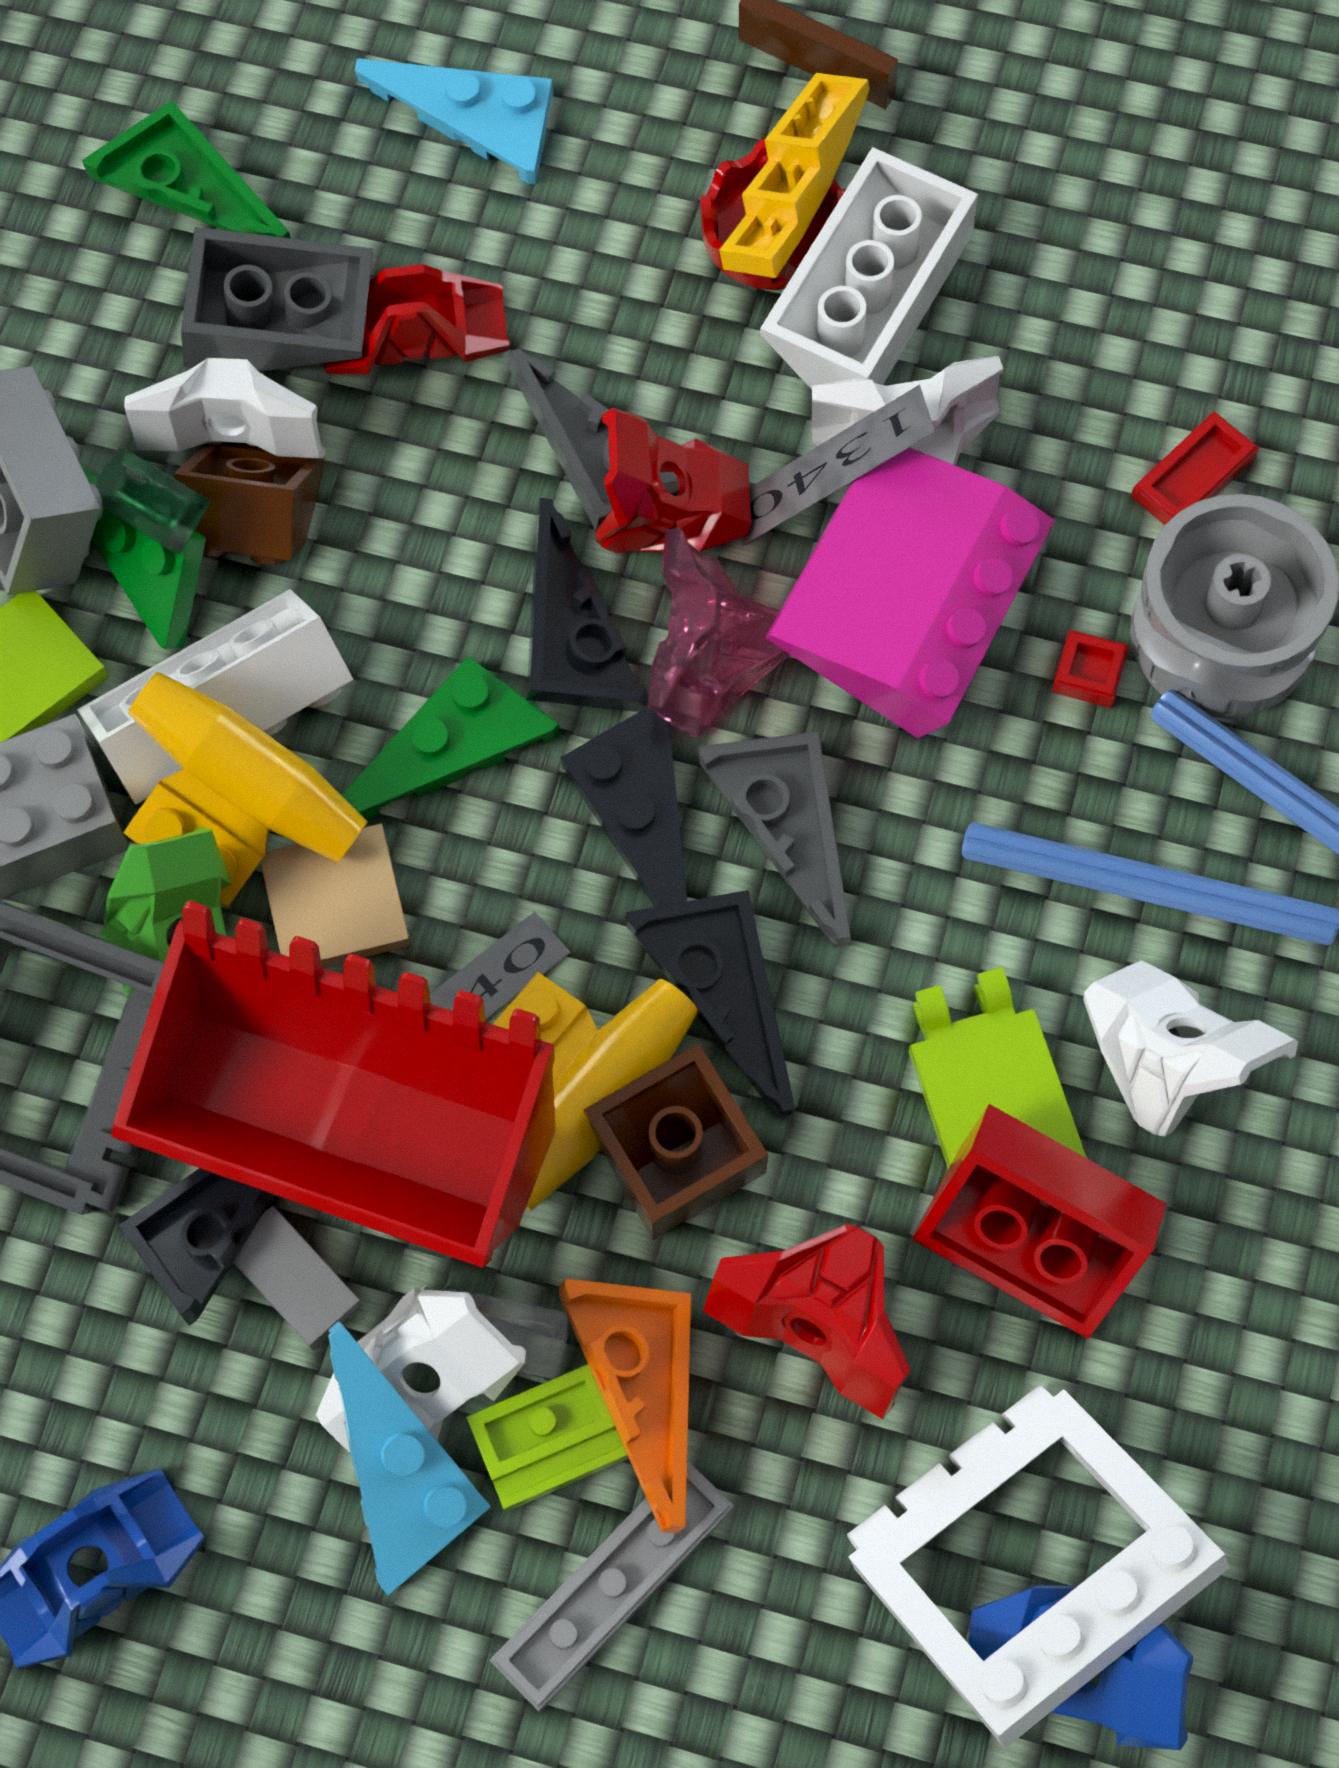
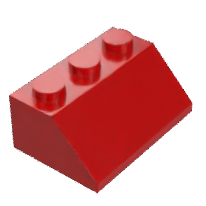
M988 1104L958 1150L916 1228L912 1240L1089 1339L1153 1252L1166 1203L1002 1110Z

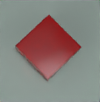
M1069 629L1052 693L1112 708L1129 645Z

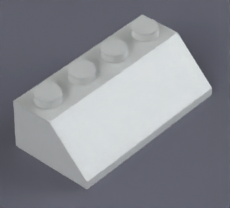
M872 147L761 326L760 335L811 389L812 385L853 378L872 379L874 383L883 385L973 235L978 194Z
M289 589L77 710L136 805L147 799L162 778L183 769L127 713L138 694L156 672H160L229 706L269 736L280 731L287 724V718L307 706L310 708L320 707L334 700L341 693L340 687L354 679L320 616Z

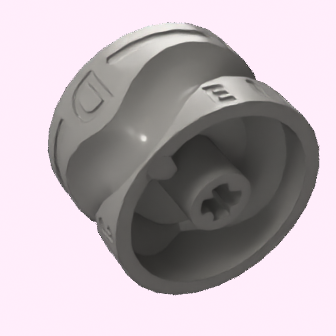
M1244 494L1215 496L1198 501L1176 514L1165 524L1154 540L1143 573L1142 584L1131 614L1130 638L1132 651L1141 672L1149 683L1162 695L1168 690L1178 692L1207 714L1216 718L1248 717L1267 711L1284 701L1298 688L1307 674L1314 659L1318 643L1328 628L1338 601V571L1328 543L1316 527L1300 513L1280 502L1261 496Z

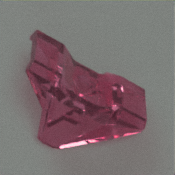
M679 527L667 529L665 532L661 573L672 594L667 638L659 642L651 665L647 706L680 732L691 736H701L733 703L790 656V654L765 638L780 610L741 597L719 561L715 557L701 554L687 541L684 530Z

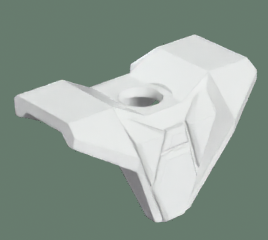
M999 356L954 362L930 379L888 386L874 383L872 379L858 378L812 385V443L819 446L920 384L935 432L910 448L956 465L959 454L999 414L997 396L1000 373H1003Z
M207 358L186 372L125 397V411L137 450L180 452L204 443L222 444L223 442H234L258 446L276 456L324 458L326 448L321 444L316 420L317 406L264 376L247 359Z
M1142 960L1094 981L1084 992L1083 1000L1099 1047L1133 1119L1140 1127L1154 1135L1166 1136L1172 1133L1200 1093L1241 1085L1246 1081L1251 1071L1276 1058L1291 1059L1296 1056L1298 1041L1259 1020L1233 1022L1199 1004V994L1176 977ZM1175 1027L1180 1037L1171 1034L1168 1030Z
M427 1285L421 1289H412L400 1299L386 1319L357 1341L437 1441L445 1417L470 1398L482 1393L494 1401L525 1364L526 1350L522 1346L512 1345L477 1310L474 1299L469 1293L431 1290ZM411 1363H425L434 1368L438 1373L440 1387L430 1393L417 1392L406 1384L403 1378V1369ZM333 1372L316 1416L322 1426L350 1453L344 1425L346 1419L339 1385Z

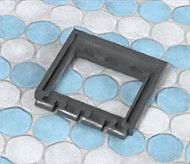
M0 901V976L12 944L15 943L112 979L118 983L131 986L65 1169L0 1144V1184L80 1215L89 1214L92 1205L104 1210L114 1211L130 1166L111 1159L112 1150L135 1155L138 1146L111 1137L112 1127L165 962Z

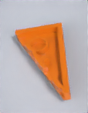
M565 1278L559 1286L560 1301L660 1531L678 1534L685 1528L691 1293Z

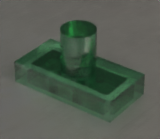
M122 446L118 448L111 462L101 469L97 478L96 487L100 492L102 506L179 555L211 503L209 499Z

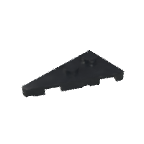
M540 498L536 515L526 700L640 712L648 704V692L644 684L638 685L624 656L626 646L619 631L612 627L608 621L607 606L589 569L583 570L571 546L572 534L563 515L556 511L552 499Z
M662 698L560 757L562 768L654 907L687 901L668 706Z
M748 890L627 912L625 917L627 928L672 985L682 991L695 1004L698 1009L697 1016L774 1114L776 1116L792 1114L795 1111V1104Z
M199 1168L121 1223L119 1227L177 1311L190 1326L202 1314L274 1197V1194Z

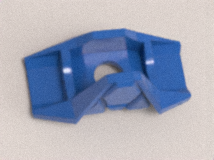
M160 1468L91 1490L71 1510L32 1536L21 1538L1 1563L0 1635L9 1648L16 1667L24 1668L72 1656L74 1638L79 1637L99 1623L101 1616L109 1615L119 1608L122 1598L130 1601L149 1587L170 1588L205 1541L204 1536L194 1524ZM86 1547L100 1548L107 1557L108 1571L99 1574L81 1587L77 1586L71 1579L69 1572L73 1556L79 1550Z
M1036 1585L974 1608L970 1621L969 1645L983 1661L986 1660L1077 1586ZM1161 1623L1102 1670L1098 1685L1086 1683L1051 1712L1102 1724L1116 1732L1117 1745L1181 1750L1188 1740V1732L1185 1729L1188 1675L1193 1664V1655Z

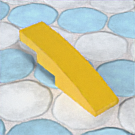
M816 73L764 141L768 161L742 194L746 215L719 250L723 270L771 278L778 276L803 238L829 190L851 141L869 93L868 79Z

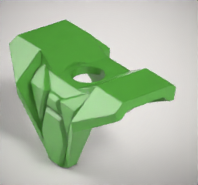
M201 827L191 833L150 843L129 845L107 895L103 918L104 927L101 930L102 939L165 962L169 951L166 939L168 928L176 919L182 917V909L187 901L197 902L209 907L212 912L216 933L226 936L220 906V890L231 885V881L212 829ZM122 984L128 998L131 986Z

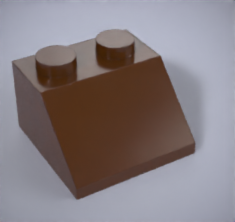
M206 443L174 473L173 519L206 537L203 556H222L232 552L250 555L252 561L265 565H278L285 563L287 560L291 561L307 541L324 470V458L282 457L259 447L230 443Z
M699 1043L584 1109V1114L620 1186L653 1240L767 1172L768 1153Z

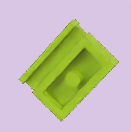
M588 1364L466 1417L505 1512H509L629 1459Z

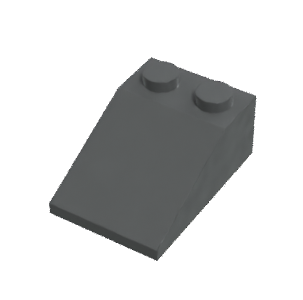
M195 227L181 326L184 367L193 368L207 358L247 359L260 372L362 358L373 248Z

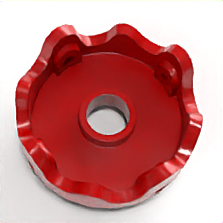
M766 138L758 141L752 152L747 156L735 161H723L719 164L707 195H701L700 198L701 231L706 250L712 261L724 274L741 284L757 289L782 290L786 288L846 191V188L841 189L834 177L803 238L776 278L723 270L719 250L746 215L742 194L768 161L764 141Z

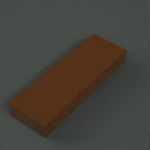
M741 0L739 2L740 41L812 75L822 73L868 79L870 90L866 100L885 110L895 97L898 70L897 58L774 0Z

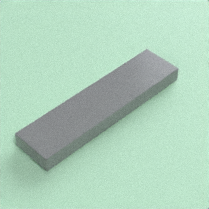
M687 1460L685 1528L678 1534L661 1532L647 1498H645L489 1661L541 1712L734 1510V1506Z

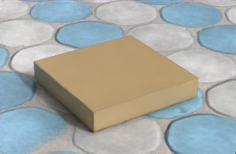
M382 823L363 828L339 863L300 844L267 851V854L261 860L280 954L289 957V945L294 936H300L318 944L322 968L343 963L348 954L368 957L411 946Z

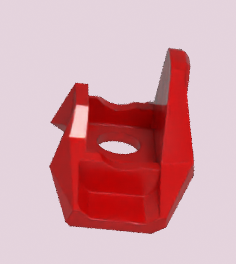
M425 264L384 269L370 279L362 358L324 363V369L327 374L369 375L374 362L380 366L402 363L405 357L409 360L420 359L428 354L429 358L436 359L452 357L457 353L465 362H470L509 351L510 344L507 337L502 285L443 271Z
M615 408L609 409L602 415V422L608 426L610 469L604 478V487L612 506L611 512L596 530V542L602 548L614 553L655 552L693 554L747 536L751 526L748 464L696 438L683 445H679L657 436L643 416ZM660 473H675L679 482V493L677 496L671 495L664 488Z
M845 1224L784 1251L721 1258L712 1280L703 1312L743 1336L783 1341L821 1364L842 1396L881 1419L887 1416L894 1407V1400L911 1370L885 1312L884 1245L877 1237L858 1226Z

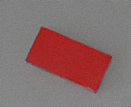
M1213 411L1133 487L1131 498L1165 525L1183 509L1198 501L1217 496L1256 459L1259 447Z

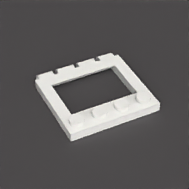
M1041 1385L1037 1386L1002 1413L1003 1418L1012 1429L1011 1431L1004 1434L994 1422H991L949 1455L951 1461L959 1470L957 1473L951 1476L938 1463L895 1496L897 1502L905 1511L899 1518L884 1505L846 1534L856 1549L848 1557L857 1573L1004 1749L1230 1568L1225 1553L1064 1389L1053 1397ZM1057 1441H1060L1146 1532L983 1661L901 1566V1563Z

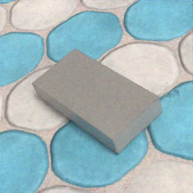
M274 1206L261 1216L233 1262L312 1350L330 1334L328 1330L338 1321L341 1324L345 1322L363 1305Z

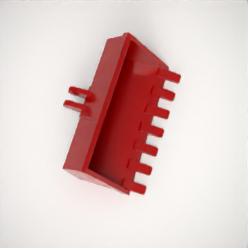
M187 901L182 909V921L178 922L115 1116L111 1137L484 1268L492 1260L494 1250L519 1227L556 1131L552 1071L555 1061L554 1044L541 1040L540 1018L534 1013L518 1008L514 1009L510 1017L509 1029L486 1022L484 1000L479 995L459 990L454 998L453 1011L436 1006L430 1002L429 985L424 977L403 972L398 981L397 993L376 986L374 966L367 958L348 954L343 964V974L322 968L319 946L312 940L294 936L289 945L288 957L269 950L265 928L260 923L241 918L235 927L234 939L216 933L212 912L209 907L197 902Z

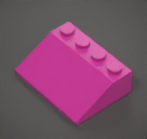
M909 447L851 482L765 638L918 739L949 724L1055 520L1008 487Z

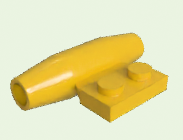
M156 672L151 677L127 712L183 769L162 778L157 783L123 834L136 843L141 844L191 833L201 827L212 829L231 881V885L220 890V902L227 907L267 854L270 830L339 863L368 823L306 761L229 706L160 672Z
M537 972L493 1023L494 1025L509 1029L510 1017L514 1009L518 1008L534 1013L540 1018L541 1040L554 1044L555 1061L552 1071L556 1131L525 1210L531 1212L589 1163L600 1151L601 1146L584 1114V1109L662 1065L674 1055L698 1014V1009L682 991L671 983L658 979L597 1030L585 1004Z

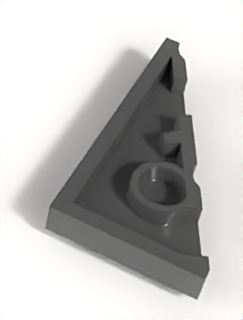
M521 348L510 351L508 367L593 527L597 530L612 510L604 487V478L610 469L608 426L602 422V415L609 409L587 393L579 398L554 380L555 370L539 358L525 354ZM660 473L664 488L671 495L677 496L679 493V482L675 473Z
M819 731L699 746L700 765L833 947L849 946L851 935Z

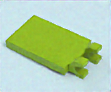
M37 591L19 593L0 607V742L47 725L109 678L103 664Z
M1003 966L978 973L977 975L979 984H975L973 989L983 1014L951 1023L948 1005L941 985L915 993L917 1002H914L912 1007L925 1041L911 1044L908 1052L948 1169L988 1104L993 1105L1087 1158L1035 1010L1030 1009L1015 1014L1012 995Z

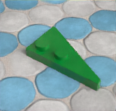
M172 100L82 160L85 170L91 179L219 229L291 238L286 227Z
M82 468L89 484L92 483L98 488L103 506L102 517L100 520H97L91 538L92 542L159 646L164 649L183 648L206 537Z
M467 656L344 791L342 796L366 820L380 814V807L415 793L417 798L464 779L466 774L478 768L487 769L504 762L505 754L541 739L543 744L555 740L560 734L559 723Z

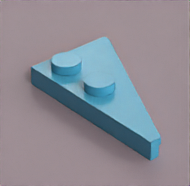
M357 58L355 74L358 82L365 83L372 93L388 102L393 97L416 110L418 120L454 141L467 143L473 152L487 160L491 155L517 169L519 179L528 184H536L554 93L552 79Z
M338 1321L328 1330L331 1346L330 1357L334 1376L339 1385L351 1459L362 1496L361 1507L363 1517L369 1530L376 1564L374 1569L377 1582L389 1596L491 1506L347 1329Z

